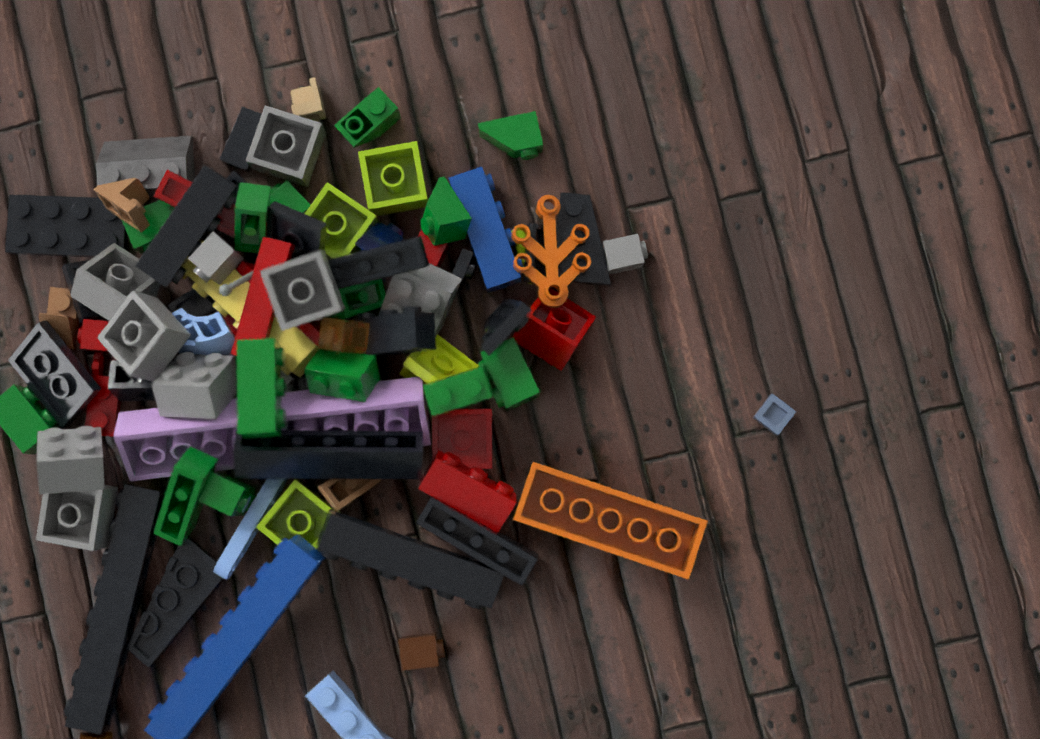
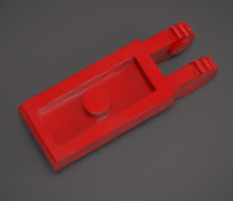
M95 352L92 363L93 375L91 376L102 389L87 405L85 426L101 427L102 436L114 437L121 402L108 390L109 377L103 376L104 354L102 352Z

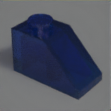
M379 221L361 236L355 245L359 251L402 241L404 240L402 237L404 232L390 222L386 226Z

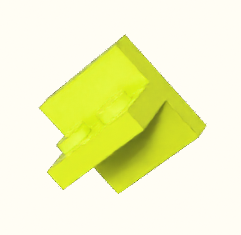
M437 334L436 350L411 353L404 362V367L399 374L404 378L420 377L423 380V385H425L426 383L478 368L479 365Z

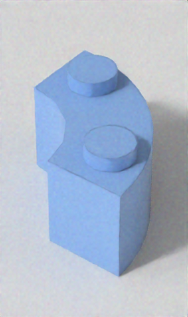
M181 307L172 313L191 334L178 351L179 354L184 352L201 355L220 353L221 355L234 356L231 355L235 336L219 312L209 316L196 317L187 314Z

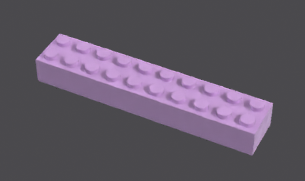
M420 377L379 381L365 402L313 394L309 390L286 392V396L281 397V409L286 411V427L281 428V430L422 431L423 446L431 445L430 420L423 389V380ZM237 398L229 402L217 419L164 417L159 415L158 408L119 412L114 440L129 480L138 481L171 477L175 464L190 446L217 458L218 462L215 471L235 469L233 450L237 430Z

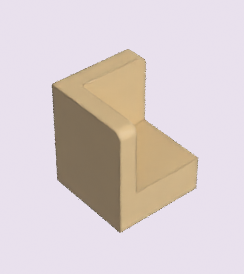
M315 77L309 78L310 86L291 90L293 102L291 107L294 115L313 121L327 118L320 87Z

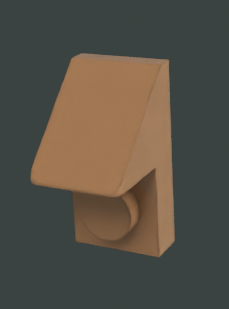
M131 178L102 184L93 189L107 210L142 233L150 226L143 215L146 210L142 206L149 199V195L139 179Z
M50 287L47 314L39 313V321L47 320L69 349L76 350L79 319L70 296V291L66 288Z
M329 479L320 485L318 489L332 508L339 512L349 507L357 498L375 487L381 479Z

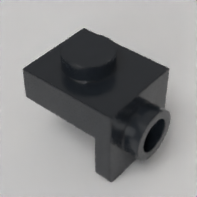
M463 248L452 272L453 275L462 279L459 290L463 289L467 278H473L478 264L474 262V253Z

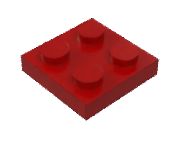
M453 409L432 416V459L438 450L443 453L448 451L457 455L462 460L461 463L470 468L476 466L480 469H492V409Z

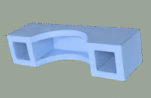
M334 670L305 695L342 739H393L381 731L358 704L354 693Z

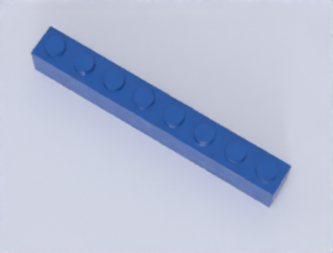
M299 534L289 540L285 537L274 550L277 556L270 564L267 561L255 575L259 580L253 587L247 586L237 600L240 602V605L235 611L230 609L219 622L222 628L217 635L212 633L201 646L204 649L199 658L194 656L183 669L186 675L182 681L177 679L165 694L169 698L164 704H157L150 712L148 718L151 721L144 731L154 739H187L326 559L319 550Z

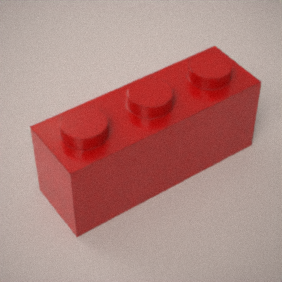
M438 450L423 474L418 489L498 533L516 505L514 489L503 481H498L497 483L491 480L485 471L476 466H472V468L461 463L462 460L457 455L448 451L443 453Z

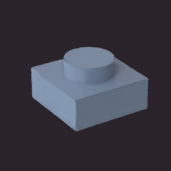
M772 393L753 416V419L778 436L796 411Z

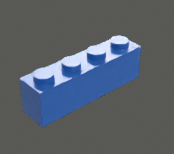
M479 167L449 177L450 186L472 218L467 235L487 292L491 293L520 283V274L522 273L515 271L513 268L515 257L510 247L515 245V242L512 240L510 228L504 230L501 219L505 218L501 202H494L491 192L496 189L491 174L485 175L483 168ZM521 259L517 260V264L523 267Z

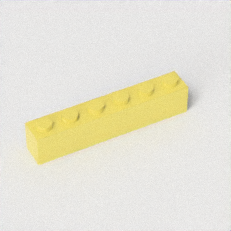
M188 259L183 266L187 269L183 279L185 280L189 276L195 282L191 287L204 298L208 295L215 300L212 306L224 317L230 314L236 320L232 325L238 329L250 283L246 281L234 288L230 295L222 296L219 293V287L222 284L229 285L242 277L237 270L234 269L220 285L212 279L206 283L193 271L196 265ZM275 315L269 339L275 338L280 347L285 349L286 363L285 366H281V370L286 375L293 372L298 377H301L305 373L304 368L320 347L316 346L296 326L281 331Z

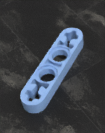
M266 479L216 563L213 573L226 580L232 576L259 531L256 526L273 507L288 479Z

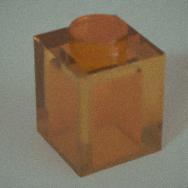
M322 317L318 348L366 354L370 323Z

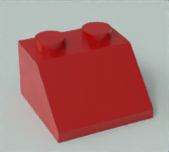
M552 288L548 289L549 293L552 296L559 295V293L553 290ZM538 296L530 307L531 312L527 315L529 318L528 322L518 332L515 331L513 337L521 347L562 371L593 324L596 316L568 298L561 306L553 308L544 305Z

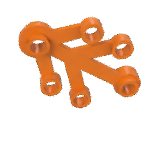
M544 195L538 200L535 208L537 216L543 220L544 248L530 236V229L524 224L516 225L511 237L515 243L525 247L545 266L546 277L531 265L532 259L526 253H519L515 256L513 268L515 271L523 273L539 288L538 296L544 305L554 308L561 306L568 297L567 286L580 273L587 271L591 265L590 256L580 252L573 258L572 266L560 277L558 276V265L578 244L586 242L590 232L584 224L575 225L570 236L557 249L555 218L561 206L555 196ZM551 202L554 205V209H546L544 203ZM518 230L524 231L525 234H526V237H525V238H519V237H517L516 231H518ZM576 230H581V231H583L584 234H585V237H583V238L577 237V236L575 235V231H576ZM579 258L584 259L586 266H579L576 260ZM524 259L528 265L520 267L517 264V260ZM551 287L556 288L559 295L552 296L548 289Z

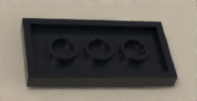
M9 194L5 253L12 255L94 258L113 243L127 251L128 234L122 220L107 210L100 198Z

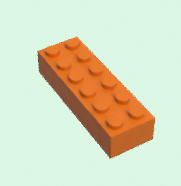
M536 462L532 463L513 519L688 580L708 522L707 520Z

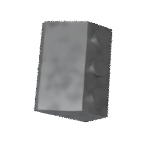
M178 136L104 142L96 162L97 186L137 178L147 191L149 197H154L167 169L193 182L195 179L193 137Z

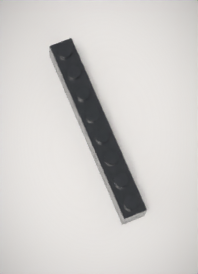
M125 484L124 489H121L118 493L116 506L119 507L117 517L112 520L109 528V536H111L109 548L105 549L101 560V565L104 566L102 578L97 580L94 588V596H97L95 606L90 609L87 616L86 625L89 626L87 638L82 640L79 648V656H82L80 666L74 671L71 686L74 687L72 698L68 699L64 708V717H67L65 727L100 735L110 730L129 653L126 647L134 633L157 535L153 533L166 494L164 491Z

